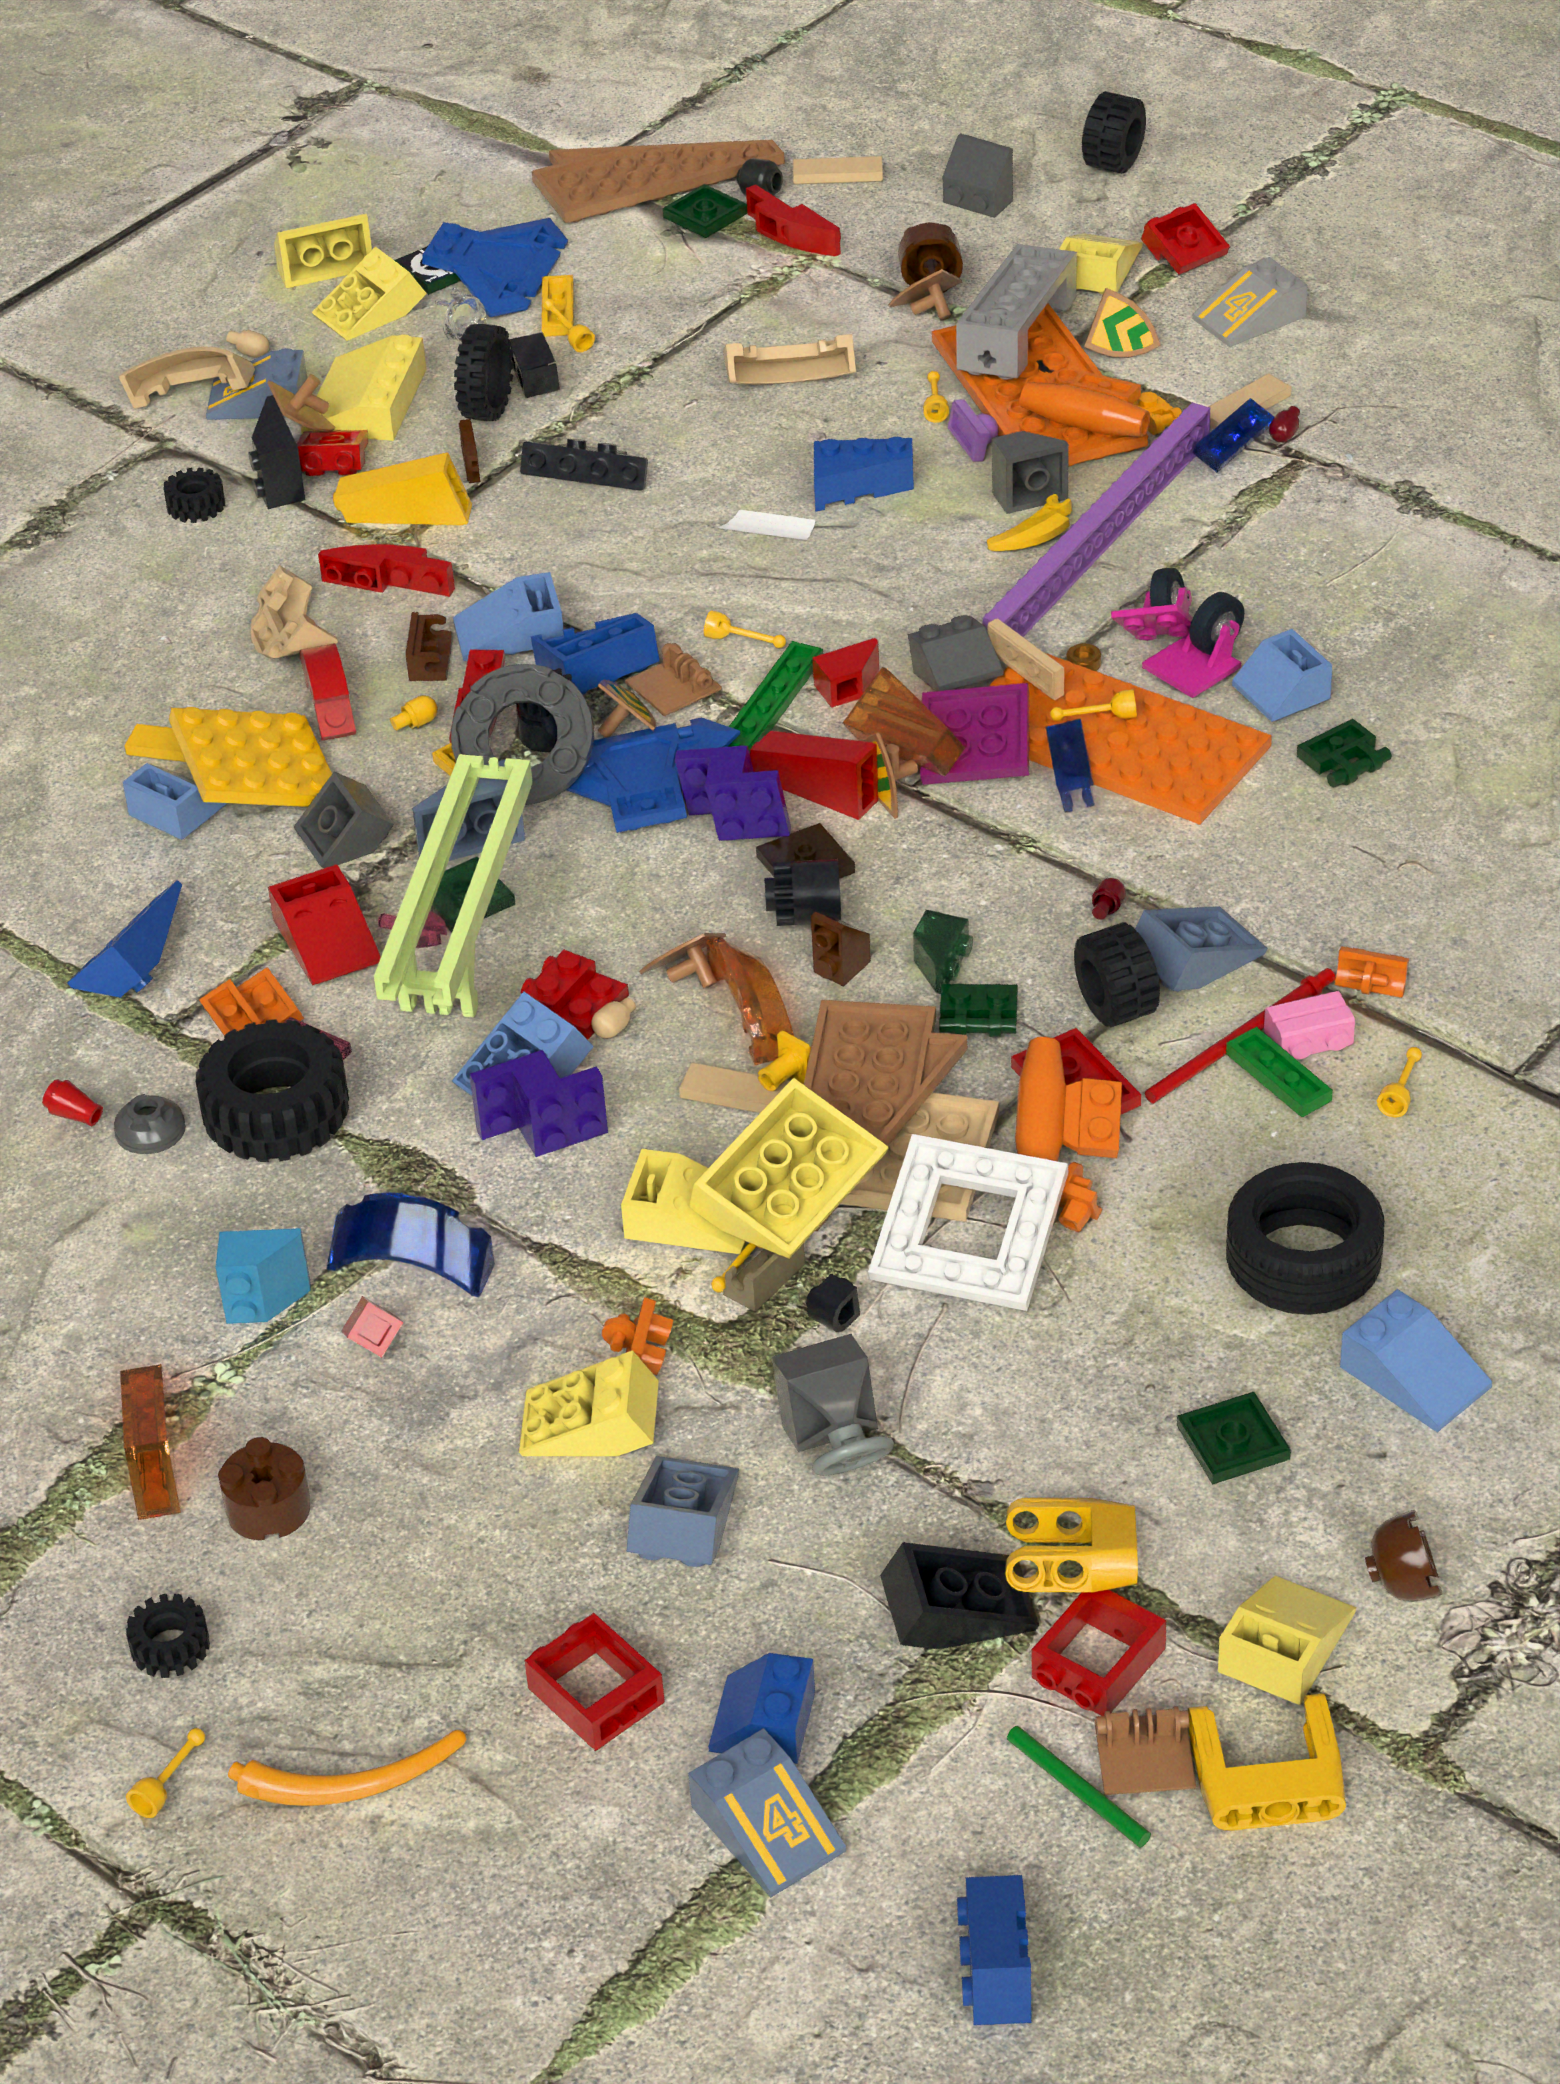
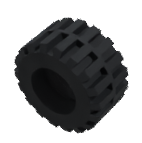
M1104 91L1095 99L1088 112L1082 135V152L1086 165L1121 174L1126 173L1132 167L1141 150L1146 129V110L1141 99Z
M1122 922L1077 939L1074 948V966L1077 981L1089 1009L1099 1022L1111 1028L1149 1015L1157 1010L1160 1002V984L1157 968L1147 944L1132 925Z

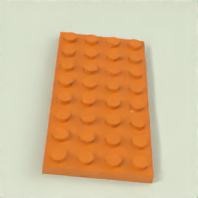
M1049 303L1046 304L1028 329V365L1018 378L1001 379L997 375H972L967 371L957 370L956 325L932 331V343L980 411L984 414H989L996 420L998 436L1026 431L1064 440L1069 444L1068 467L1077 463L1093 459L1098 460L1105 456L1131 452L1148 446L1147 433L1144 437L1104 435L1053 422L1021 407L1020 396L1027 382L1069 385V382L1081 371L1102 375ZM1043 360V364L1054 371L1052 373L1040 371L1036 361Z
M1050 654L1047 655L1064 667V696L1053 700L1009 666L1003 671L1004 675L998 676L989 685L999 686L1028 683L1030 761L1199 825L1271 747L1272 735ZM1131 689L1134 691L1137 718L1121 719L1114 715L1111 710L1066 716L1060 721H1054L1050 717V712L1055 707L1065 710L1108 704L1116 693Z

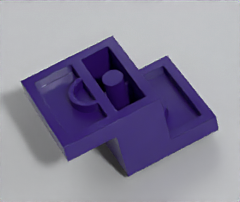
M747 745L676 751L675 763L689 816L712 814L719 841L790 836L791 824L778 770L754 772Z
M540 1050L469 1074L476 1129L482 1140L519 1128L535 1157L608 1133L603 1076L597 1066L559 1078L544 1051Z

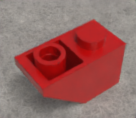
M876 638L812 657L814 686L831 708L861 699L866 694L879 671V642Z

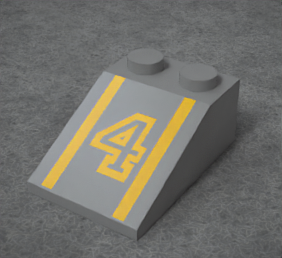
M1271 257L1264 258L1240 270L1193 313L1192 319L1228 347H1232L1305 318L1308 285Z

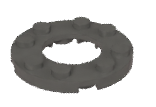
M515 664L488 673L470 687L471 691L464 698L460 707H457L452 721L451 744L456 761L459 754L483 756L484 765L489 764V759L495 757L489 745V731L494 719L505 708L516 703H534L544 707L553 715L557 724V742L550 755L542 763L531 767L533 784L525 805L537 804L552 799L568 789L579 778L587 766L592 753L594 723L586 700L570 680L545 666Z

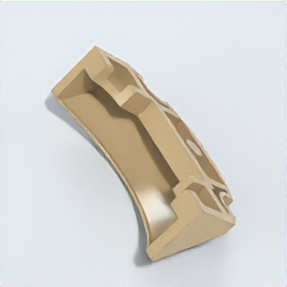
M852 334L837 335L832 341L823 339L818 340L817 343L760 348H756V345H750L743 348L742 343L726 344L723 349L729 383L753 385L785 384L821 380L856 373Z
M191 347L165 353L144 361L119 375V379L133 408L145 407L150 403L149 395L153 392L158 391L159 395L167 394L171 385L219 377L222 383H229L233 390L247 388L255 368L249 360L226 349L218 347Z
M281 565L278 566L260 590L256 601L259 603V609L251 620V641L254 643L255 650L265 657L275 659L299 654L301 649L333 643L337 644L336 636L317 626L313 619L306 616L312 590L311 584Z

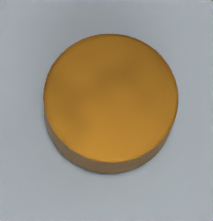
M1076 644L1068 649L1066 660L1097 671L1101 667V651L1092 644Z

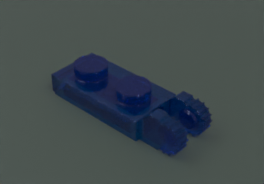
M1081 719L1046 727L1056 786L1065 813L1073 811L1074 804L1070 791L1080 788L1083 790L1082 798L1086 806H1095L1092 790L1094 781Z

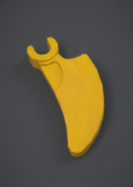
M1050 495L1046 500L1045 506L1031 517L1001 534L990 537L987 540L988 549L991 551L1023 549L1047 542L1060 535L1070 526L1069 518L1065 516L1072 512L1071 499L1068 498L1064 502L1058 503V495Z

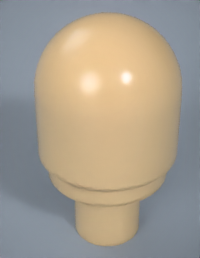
M230 330L227 335V342L236 345L237 350L244 355L258 358L269 351V341L263 334L251 330H243L241 333Z
M625 998L621 1002L613 1001L607 1003L598 1010L592 1018V1029L595 1034L601 1038L608 1039L616 1036L626 1028L630 1021V1013L636 1009L634 1001L630 998Z

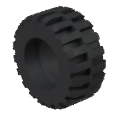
M277 1019L266 1020L265 1024L256 1025L255 1022L246 1024L244 1029L239 1031L234 1029L226 1033L224 1040L220 1041L218 1039L208 1050L209 1053H205L199 1063L195 1082L203 1125L206 1127V1132L211 1140L228 1153L234 1151V1154L239 1158L248 1160L250 1157H254L258 1162H269V1159L279 1158V1161L291 1160L290 1156L300 1154V1156L309 1154L314 1146L321 1147L330 1139V1134H336L348 1114L349 1094L342 1054L331 1038L323 1032L320 1034L317 1028L308 1024L303 1027L298 1021L287 1020L286 1023H278ZM271 1087H291L274 1094H254Z

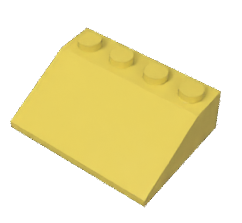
M392 335L335 357L317 394V397L329 403L327 412L322 415L336 427L333 431L368 430V439L394 441L427 370L423 338L411 337L409 335ZM302 425V427H301V434H302L304 431H317V430H313V429L307 428V427H305V426Z
M793 1078L694 1183L690 1208L721 1231L790 1259L887 1153L889 1147Z

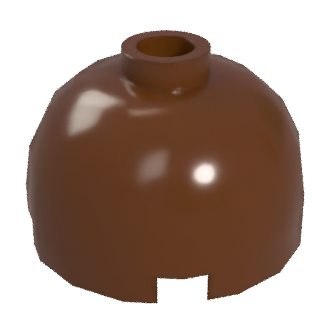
M1415 1510L1398 1514L1384 1521L1376 1529L1371 1540L1372 1555L1365 1557L1372 1582L1381 1581L1388 1594L1398 1600L1409 1602L1426 1600L1442 1595V1588L1438 1585L1432 1587L1429 1576L1438 1578L1439 1576L1424 1530L1419 1531L1418 1526L1413 1527L1411 1523L1412 1521L1419 1520Z

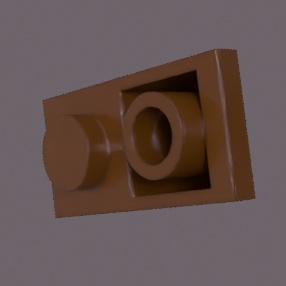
M814 912L811 915L814 973L844 987L871 962L870 934L844 921L818 912Z

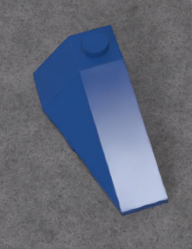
M176 880L153 899L128 923V926L106 944V947L96 957L91 958L67 982L68 985L73 989L119 998L131 988L136 993L144 988L153 979L149 972L160 962L182 884Z

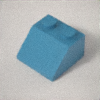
M301 1228L219 1232L215 1267L226 1324L268 1322L311 1291Z

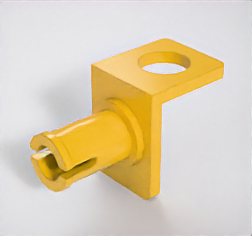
M781 1031L777 1034L778 1058L758 1072V1075H760L758 1077L759 1082L768 1091H775L789 1078H795L803 1085L805 1081L811 1047L806 1042L785 1031Z

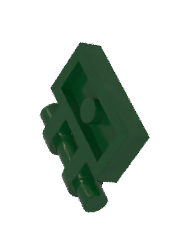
M1353 718L1297 745V757L1319 775L1330 769L1334 771L1327 775V781L1333 788L1340 784L1349 785L1355 782L1359 775L1365 772L1373 773L1381 769L1383 763L1391 760L1392 754L1387 747L1375 750L1376 736ZM1354 757H1357L1359 759L1352 763L1349 761Z
M941 984L939 1033L967 1035V1033H989V1037H1001V1034H1016L1018 985Z

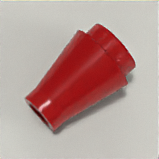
M54 1080L48 1086L43 1096V1106L48 1108V1112L51 1115L82 1122L91 1127L99 1121L103 1113L101 1105L95 1103L69 1080Z

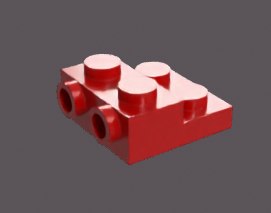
M1196 203L1184 208L1178 207L1160 218L1154 217L1145 224L1141 240L1158 261L1165 258L1178 275L1227 255L1230 245Z
M368 430L304 431L296 443L301 471H305L307 476L324 475L325 471H338L339 475L356 474L357 470H361L365 464L364 450L368 444Z
M565 949L557 957H547L542 966V973L536 979H526L521 988V994L523 991L573 1025L587 1040L595 1033L592 1029L594 1014L607 1003L613 1001L621 1002L629 996L628 984L596 973L595 961Z

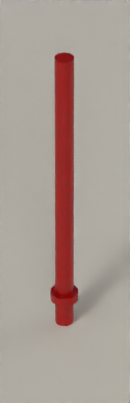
M1325 968L1315 976L1309 975L1301 980L1299 987L1271 1006L1321 995L1322 989L1335 981L1334 972L1329 968ZM1265 1010L1145 1091L1147 1100L1152 1104L1156 1103L1225 1056L1227 1042L1255 1027L1263 1030Z

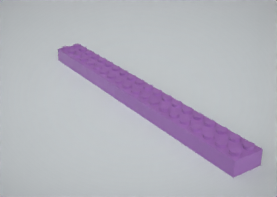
M1192 402L1182 411L1177 419L1173 420L1172 424L1153 441L1147 450L1143 451L1137 460L1133 461L1132 465L1122 473L1117 481L1112 483L1106 492H1103L1101 497L1091 505L1086 513H1083L1080 519L1071 525L1070 529L1060 537L1055 545L1051 546L1049 551L1039 558L1038 562L1028 570L1024 577L1019 579L1016 585L1007 591L1006 595L995 604L992 610L984 615L982 624L985 626L987 633L988 622L997 618L1022 637L1033 628L1209 443L1210 407Z

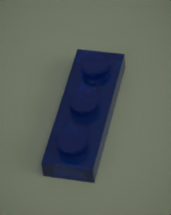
M1250 398L1199 441L1192 453L1215 472H1219L1269 428L1274 416Z

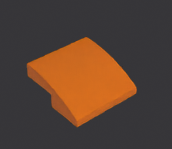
M268 967L238 987L229 979L199 999L224 1036L234 1029L237 1031L242 1030L246 1024L253 1022L259 1025L265 1024L266 1020L277 1019L278 1023H286L287 1020L300 1022L304 1019L297 1006Z

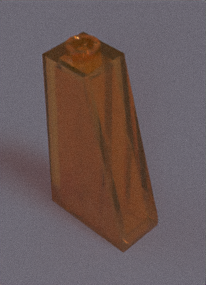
M884 667L880 669L843 721L844 726L858 741H865L868 736L879 733L885 747L889 744H895L899 747L900 759L905 761L913 759L917 766L942 776L947 775L965 749L955 735Z
M162 1364L120 1371L124 1450L138 1520L181 1513L169 1402Z

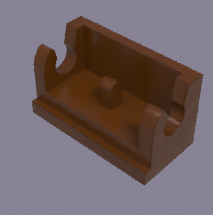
M419 612L411 613L405 653L409 681H447L452 631H435L431 628L433 624H446V617L438 614L419 615Z

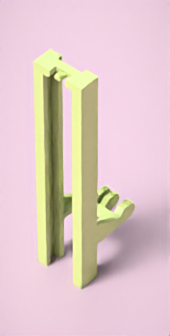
M459 754L375 971L374 982L377 999L396 1001L398 996L400 1010L412 1012L417 1004V995H423L427 1013L435 1014L439 1008L440 1014L449 1015L454 999L458 998L461 1002L463 1017L475 1018L477 1015L478 993L474 988L475 941L533 784L530 760L506 758L504 767L499 766L498 758L496 757L489 759V765H484L483 756ZM480 778L508 780L438 972L417 970L415 949Z

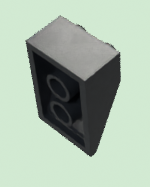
M267 396L251 437L253 451L248 452L252 470L257 471L258 478L253 479L255 494L257 498H263L267 509L305 501L306 499L298 446L274 396Z
M902 1542L880 1575L900 1645L944 1649L1036 1631L1039 1622L1029 1592L1018 1591L1011 1587L1007 1581L1005 1568L1009 1555ZM1017 1562L1013 1567V1571L1016 1575L1024 1577L1020 1563Z

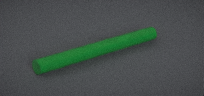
M1015 1726L1009 1731L1007 1740L1135 1845L1141 1848L1149 1841L1151 1833L1020 1726Z

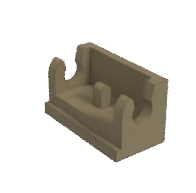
M804 1243L790 1259L763 1249L738 1274L736 1267L732 1266L725 1273L726 1288L723 1289V1295L756 1312L805 1265Z

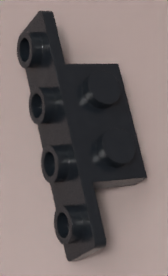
M567 439L566 444L559 445L530 441L523 443L521 474L639 491L644 490L646 487L648 459L627 455L625 451H618L616 444L598 443V448L586 446L587 441L581 439Z

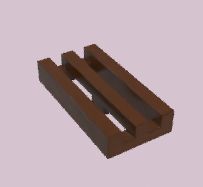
M471 419L460 420V423H458L467 481H469V484L481 482Z

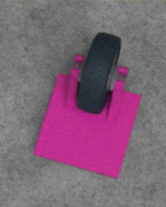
M1176 568L1158 569L1152 575L1150 591L1146 593L1143 608L1111 611V618L1138 640H1154L1156 635L1163 634L1173 637L1188 636L1193 619L1189 614V607L1192 603L1191 591L1185 587L1183 578Z
M1225 592L1212 594L1199 606L1194 614L1188 636L1182 637L1143 661L1142 668L1191 698H1194L1241 668V662L1231 655L1234 640L1239 634L1244 621L1243 604L1236 597Z

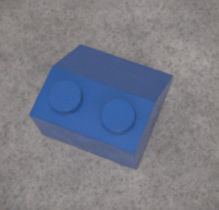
M768 1653L727 1675L708 1746L709 1752L723 1753L764 1728L791 1758L793 1763L798 1764L815 1696L813 1659Z

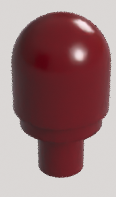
M1290 406L1288 410L1277 413L1270 423L1269 434L1276 442L1284 443L1289 441L1298 430L1300 410L1297 407Z
M1106 878L1098 884L1092 895L1094 907L1092 914L1095 918L1102 920L1120 908L1126 896L1125 886L1120 880Z

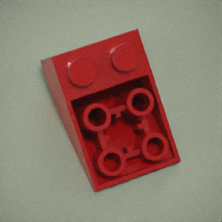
M337 864L268 887L273 921L312 986L379 963L380 953L353 890Z

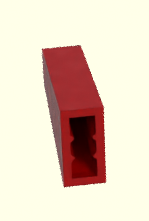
M770 731L750 749L753 771L778 770L784 791L857 820L861 819L878 802L877 744L866 741Z

